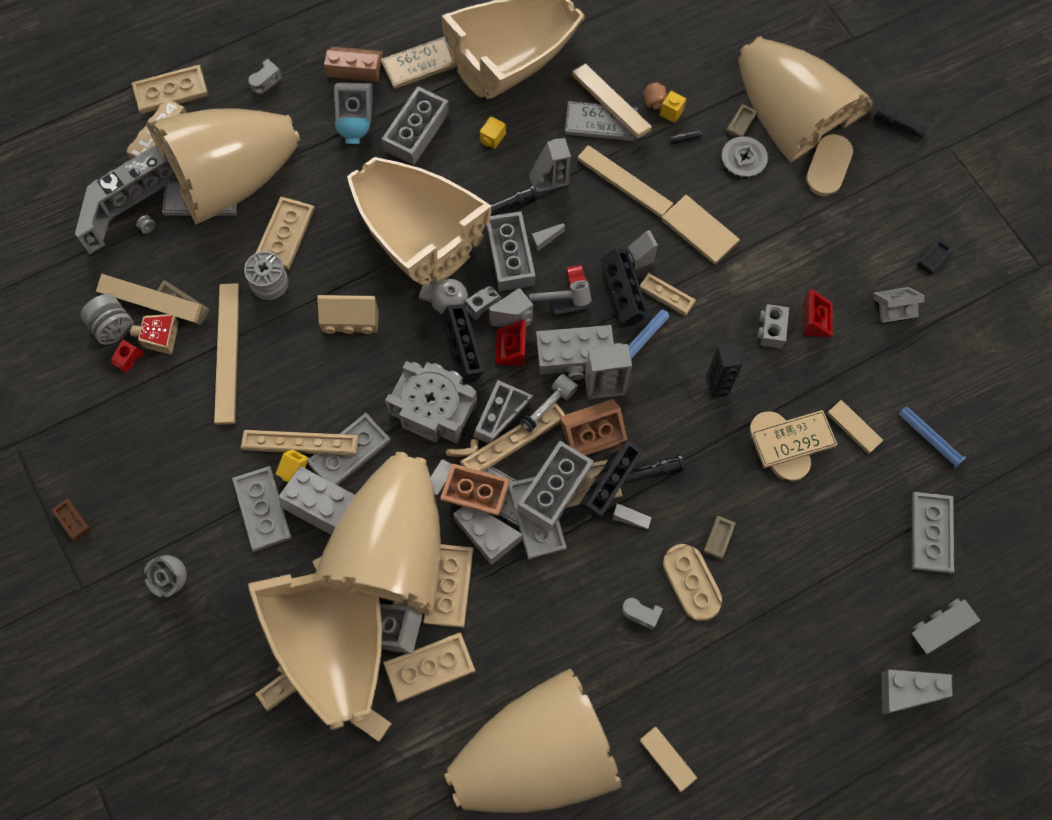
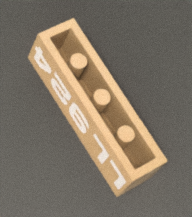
M165 99L159 105L153 117L148 120V123L186 113L185 108ZM147 125L138 133L137 138L129 145L126 151L130 160L155 146Z

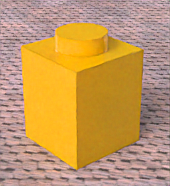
M671 91L662 103L660 116L676 123L684 111L686 98Z
M490 117L480 130V142L487 147L490 146L495 149L506 134V124Z
M293 449L284 453L276 475L280 476L282 480L289 482L300 466L306 467L309 458Z

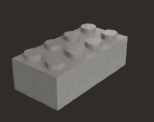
M417 87L382 137L383 150L415 165L449 114L448 100Z
M522 212L490 216L489 224L486 225V231L499 292L535 286V272Z
M611 325L536 331L539 374L567 373V369L572 366H582L584 371H586L589 349L595 346L608 347L614 344Z
M616 343L608 347L595 346L588 350L584 378L588 400L626 394L632 368L628 344Z
M559 441L518 503L517 512L551 532L588 475L594 461Z
M300 466L279 495L280 508L332 535L339 518L355 495Z

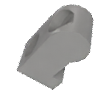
M266 59L263 62V68L259 72L253 73L248 80L253 93L262 94L282 77L279 68Z
M492 286L482 289L465 300L467 313L476 321L482 313L499 302L501 296Z
M635 598L627 599L622 606V613L626 618L651 630L654 629L663 608L656 605L652 610L641 605Z

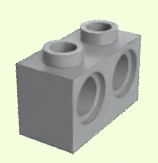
M767 304L764 311L761 310L759 321L762 322V327H759L758 330L761 346L783 348L787 336L789 307ZM770 316L776 317L777 320L772 319ZM768 333H773L775 337L770 336Z

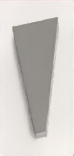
M564 223L533 233L532 241L536 250H540L562 234L565 230Z
M620 504L616 505L613 515L614 520L647 530L652 518Z

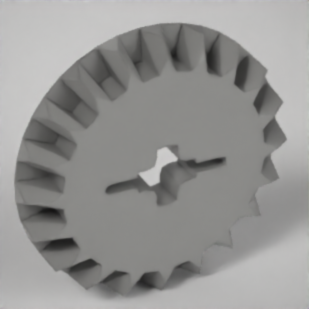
M750 137L734 138L724 146L722 151L724 167H727L728 172L731 171L734 176L740 175L741 178L743 176L749 178L761 173L766 167L768 160L767 151L759 141ZM748 152L747 159L741 163L742 157Z

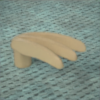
M472 439L470 448L446 450V455L451 457L470 456L479 450L478 440Z

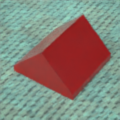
M813 289L809 290L803 301V335L832 337V302Z
M526 320L497 329L495 364L525 366Z

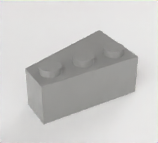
M565 138L553 139L547 142L531 170L529 177L536 193L569 185L571 155Z
M497 380L473 437L488 444L494 441L530 402L533 395Z
M463 506L453 514L454 521L491 565L522 541L521 533L486 512Z
M956 599L948 604L950 609L942 612L939 610L930 616L932 620L925 624L922 621L913 627L915 631L911 634L925 654L930 653L980 621L965 599L961 602L959 599Z
M887 670L881 673L882 715L932 703L952 696V678L949 674Z

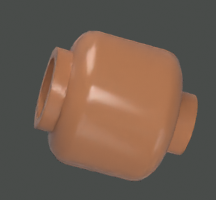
M657 82L651 83L646 86L643 92L647 107L653 108V110H660L662 108V103L667 97L666 89L663 85Z

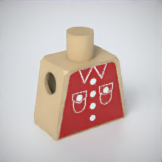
M173 314L144 316L141 326H131L130 334L133 337H138V341L144 348L172 355L179 322Z

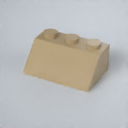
M318 295V316L322 332L328 334L335 332L372 334L378 332L379 312L375 296Z

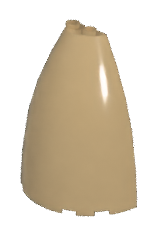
M494 0L442 16L444 37L448 38L450 44L448 47L451 59L457 62L459 75L479 97L485 96L486 99H490L516 86L547 64L571 38L581 21L584 20V14L578 8L574 9V5L570 0Z
M761 36L756 38L750 45L743 46L740 50L742 54L738 61L749 100L754 110L758 111V119L790 163L816 147L821 136L839 124L845 128L871 110L872 100L863 90L831 65L803 50L766 40Z
M236 108L208 109L178 114L147 124V129L162 159L167 158L181 185L179 192L195 224L222 213L253 194L284 165L296 150L297 142L300 141L298 132L294 131L292 127V120L289 115L284 116L256 110Z
M374 157L363 165L362 171L356 170L347 176L355 203L372 236L390 258L411 279L420 284L428 285L431 281L437 283L452 275L471 257L469 255L470 251L474 246L478 247L484 237L482 231L485 225L489 224L491 205L439 175L400 162Z
M396 452L395 456H391L372 474L346 507L326 545L312 583L353 594L356 590L392 600V605L411 606L420 613L431 616L438 584L441 548L440 522L435 492L426 460L419 457L414 459L407 457L406 453Z
M290 574L248 584L257 617L272 653L290 683L326 725H330L331 730L343 727V722L350 720L352 724L364 721V716L370 713L381 657L382 623L379 597L356 590L353 594L314 584L312 582L315 574L291 578Z
M571 669L546 680L508 704L489 720L466 744L448 767V773L444 774L448 785H453L456 791L452 795L457 807L461 805L463 810L490 813L544 811L586 801L621 788L620 778L616 777L618 770L612 756L608 757L607 754L610 752V747L587 695L582 696V685L577 676H572L574 673Z

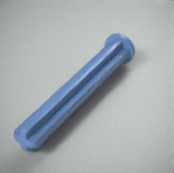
M660 310L628 345L631 359L669 318L667 311Z
M908 407L901 410L899 415L955 465L954 468L966 458L954 450Z

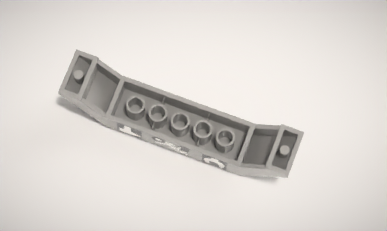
M156 145L87 186L75 234L89 255L105 245L103 240L109 221L165 187L166 181H175L177 179L167 158L162 159Z

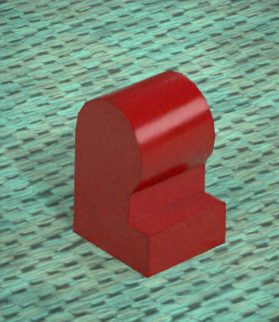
M581 265L566 268L569 290H571L570 285L581 280L587 281Z
M122 340L111 358V364L121 371L127 372L132 368L137 357H141L143 351Z

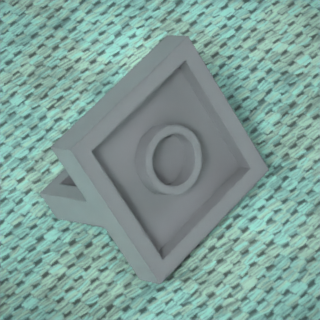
M906 287L873 293V299L879 303L880 321L884 323L919 317L918 303L924 302V295Z

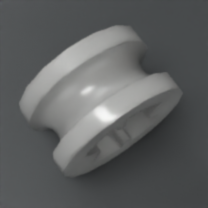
M148 215L142 216L136 223V226L145 234L151 232L156 225Z
M582 366L569 367L567 369L568 378L572 381L584 379L585 375L582 373L584 368Z

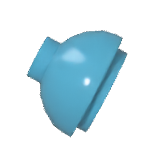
M338 118V121H334L335 128L345 138V143L360 144V138L370 128V122H366V118Z

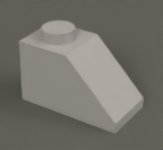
M650 230L646 231L628 246L627 251L634 270L654 263L658 244Z

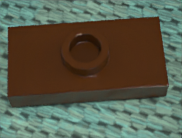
M66 498L51 509L73 541H76L91 530L70 499Z

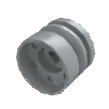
M267 251L258 252L249 257L245 263L244 273L256 297L263 300H273L283 295L288 288L289 280L282 260L276 254Z
M111 294L95 297L81 311V319L100 344L106 345L119 341L130 332L133 325L131 317L123 309L115 296Z

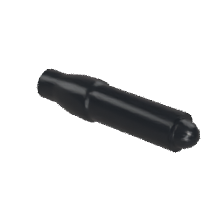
M700 130L688 133L680 132L675 136L669 137L670 143L699 138L703 135V132Z

